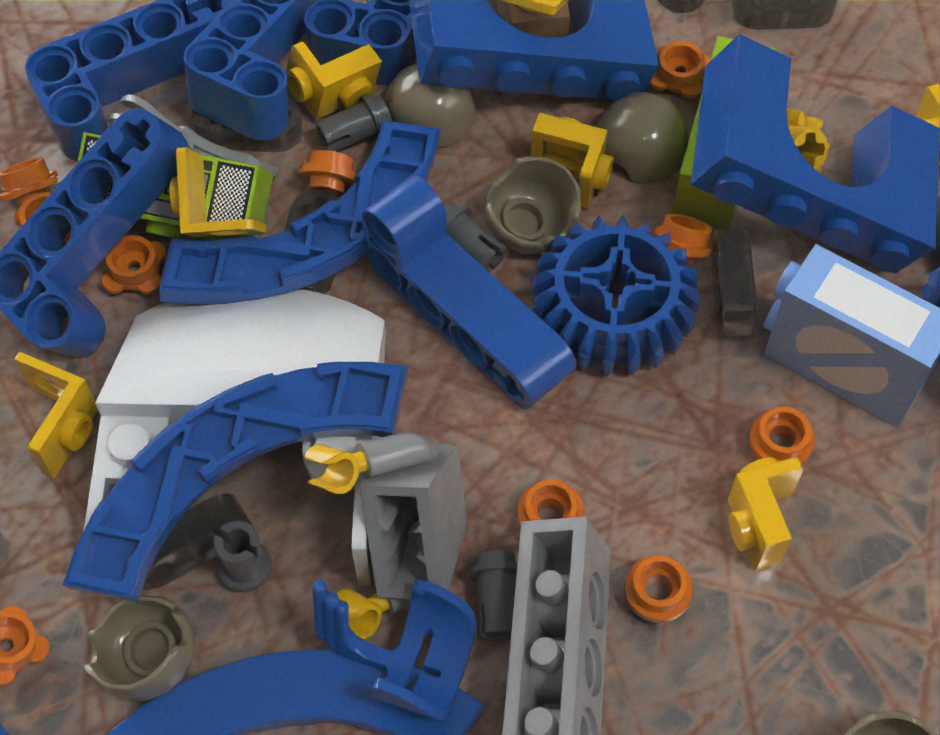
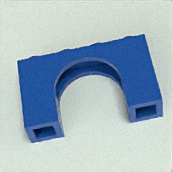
M409 0L420 84L445 86L448 88L499 90L506 93L523 92L557 95L565 98L584 97L609 99L612 101H617L633 92H644L659 67L645 0H568L573 34L556 38L531 35L513 27L493 10L487 0Z
M739 34L705 66L691 186L710 193L723 202L738 205L768 218L776 225L791 228L819 240L827 247L842 250L870 262L881 270L897 273L935 249L940 144L939 127L901 109L890 106L854 134L850 187L829 180L816 171L802 156L793 141L787 122V100L791 69L790 57Z

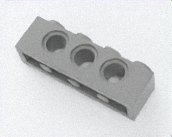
M587 516L521 521L502 735H601L611 550Z

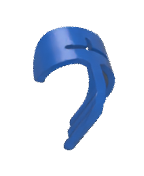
M322 579L315 581L312 588L314 625L317 636L325 641L330 649L336 650L340 655L385 670L386 672L385 679H375L371 688V697L375 700L443 721L456 697L477 632L476 618L469 605L454 593L431 582L417 579L412 588L409 613L400 644L390 651L371 644L355 634L349 625L348 603L339 600L336 593L328 591L325 581ZM427 635H430L432 640L423 664V670L437 674L439 677L436 678L420 673L412 691H409L406 687L413 673L424 639Z

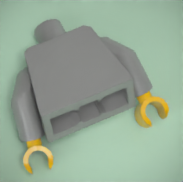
M409 432L396 433L359 443L355 448V453H349L324 444H317L309 448L305 454V459L319 464H328L325 473L321 477L307 481L309 485L335 494H345L355 485L359 473L364 477L360 484V492L377 593L366 598L351 588H345L337 592L339 600L348 603L351 630L360 638L367 639L377 631L383 612L387 611L394 615L410 606L412 588L417 579L431 582L446 590L449 588L467 529V513L459 450L451 444H437L428 435Z

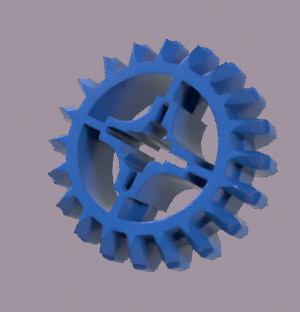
M598 215L590 231L575 222L570 230L569 238L556 235L554 242L551 243L550 253H542L538 261L536 276L532 279L531 294L534 295L532 311L566 342L572 353H578L577 363L581 371L589 366L592 361L602 363L601 368L606 377L613 372L615 364H623L630 375L633 376L639 369L640 359L656 369L658 364L662 362L664 352L675 355L681 348L683 337H688V334L693 330L696 319L694 313L698 311L700 303L699 290L696 289L698 276L695 268L687 267L689 258L686 249L668 250L667 248L671 241L670 232L653 237L651 236L652 229L649 221H646L639 229L628 227L629 224L624 215L616 223V226H607ZM615 282L618 283L617 296H619L617 308L612 307V287Z

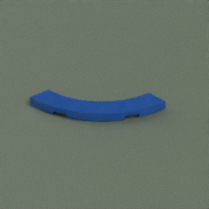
M382 120L378 139L370 157L356 175L355 183L337 201L331 200L313 213L290 223V229L264 238H256L254 235L219 240L172 238L159 288L160 301L183 304H228L259 300L292 292L321 281L350 266L373 250V248L368 249V242L363 234L362 212L411 175H417L427 182L434 165L441 129Z
M379 362L319 363L317 367L298 369L278 375L269 373L231 387L195 406L162 430L131 460L132 466L115 484L106 500L102 499L74 550L63 586L72 590L138 603L151 566L174 526L205 492L238 467L260 455L285 445L308 439L336 435L385 437L395 434L408 376L407 366Z
M334 650L285 651L241 659L178 684L170 693L154 698L141 706L107 735H243L255 730L259 733L289 726L317 725V722L360 727V730L378 735H467L485 712V704L459 688L446 718L440 721L373 699L371 697L373 683L376 678H386L385 670L351 660ZM414 667L406 689L412 691L420 673L436 678L437 676Z

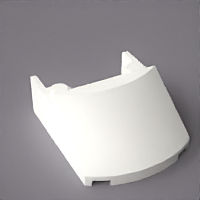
M301 289L259 300L228 304L166 302L137 315L95 402L101 418L84 529L102 499L106 500L115 484L132 466L131 460L162 430L195 406L231 387L269 373L278 375L298 369L317 367V364L327 362L384 363L386 342L385 320L348 301ZM336 435L305 440L302 446L305 469L312 479L321 477L327 469L328 464H319L305 459L306 452L314 445L324 444L349 453H355V448L359 443L380 437L370 435ZM359 473L357 481L352 487L355 488L351 547L358 586H372L373 567L360 492V484L364 477Z

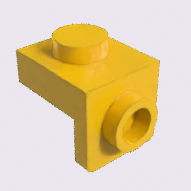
M302 41L291 46L286 70L287 87L291 96L298 103L303 102L315 120H318L341 108H349L361 103L360 97L365 94L371 97L382 60L370 44L320 65Z
M539 112L532 130L531 157H549L568 168L575 178H579L581 207L589 208L595 189L606 190L614 163V156L605 154L608 130L582 124L573 118H559Z
M772 457L756 460L743 467L734 479L727 500L731 509V513L728 516L729 528L738 550L741 552L748 551L755 571L781 564L791 543L792 537L776 500L792 495L803 473L802 465L797 457L777 462Z

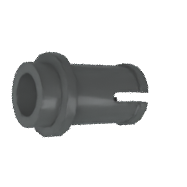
M365 94L360 97L361 103L324 119L315 120V127L319 131L317 133L325 150L337 151L372 135L378 138L382 120L392 122L391 115L383 98L380 95L370 98Z
M452 202L446 204L444 207L447 220V235L488 272L491 269L497 268L505 257L508 247L496 240L470 218L471 210L465 205L457 207Z
M240 520L231 521L220 528V532H222L224 539L217 535L214 538V549L219 557L218 573L223 583L230 589L239 592L252 591L262 586L269 578L272 564L267 549L259 543V536L255 528L249 523Z
M490 550L475 555V566L469 569V579L477 584L478 638L481 640H511L517 575L515 554L511 551Z

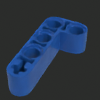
M157 0L41 46L33 51L25 64L26 74L40 110L65 156L78 161L83 132L102 135L109 128L102 107L121 100L127 94L133 95L184 74V51L232 0Z
M232 0L184 51L187 95L191 108L206 118L256 140H269L285 132L289 125L287 74L277 63L289 52L291 46L295 45L306 33L304 24L305 12L317 0Z
M317 0L305 12L304 24L307 45L320 65L370 44L382 60L375 84L390 85L399 71L415 63L416 51L409 0H369L368 4L349 0Z
M135 108L128 110L116 118L0 251V310L31 343L39 348L76 358L89 356L99 348L104 340L106 330L104 318L78 287L166 189L171 179L177 176L176 149L188 147L187 140L180 131L145 109ZM113 183L112 192L103 201L104 192ZM71 230L70 239L68 243L63 247L64 238L66 234ZM30 276L29 285L23 293L24 283ZM69 316L68 328L61 336L62 323Z
M417 175L407 177L362 212L363 234L368 242V249L373 248L366 255L376 273L518 406L524 409L531 408L575 370L577 366L576 359L566 342L447 235L445 207L435 190L424 179Z

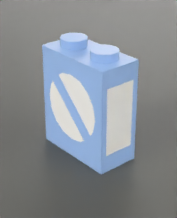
M815 244L802 265L793 261L789 263L776 285L773 295L778 298L763 324V328L771 331L764 355L899 428L940 356V308Z

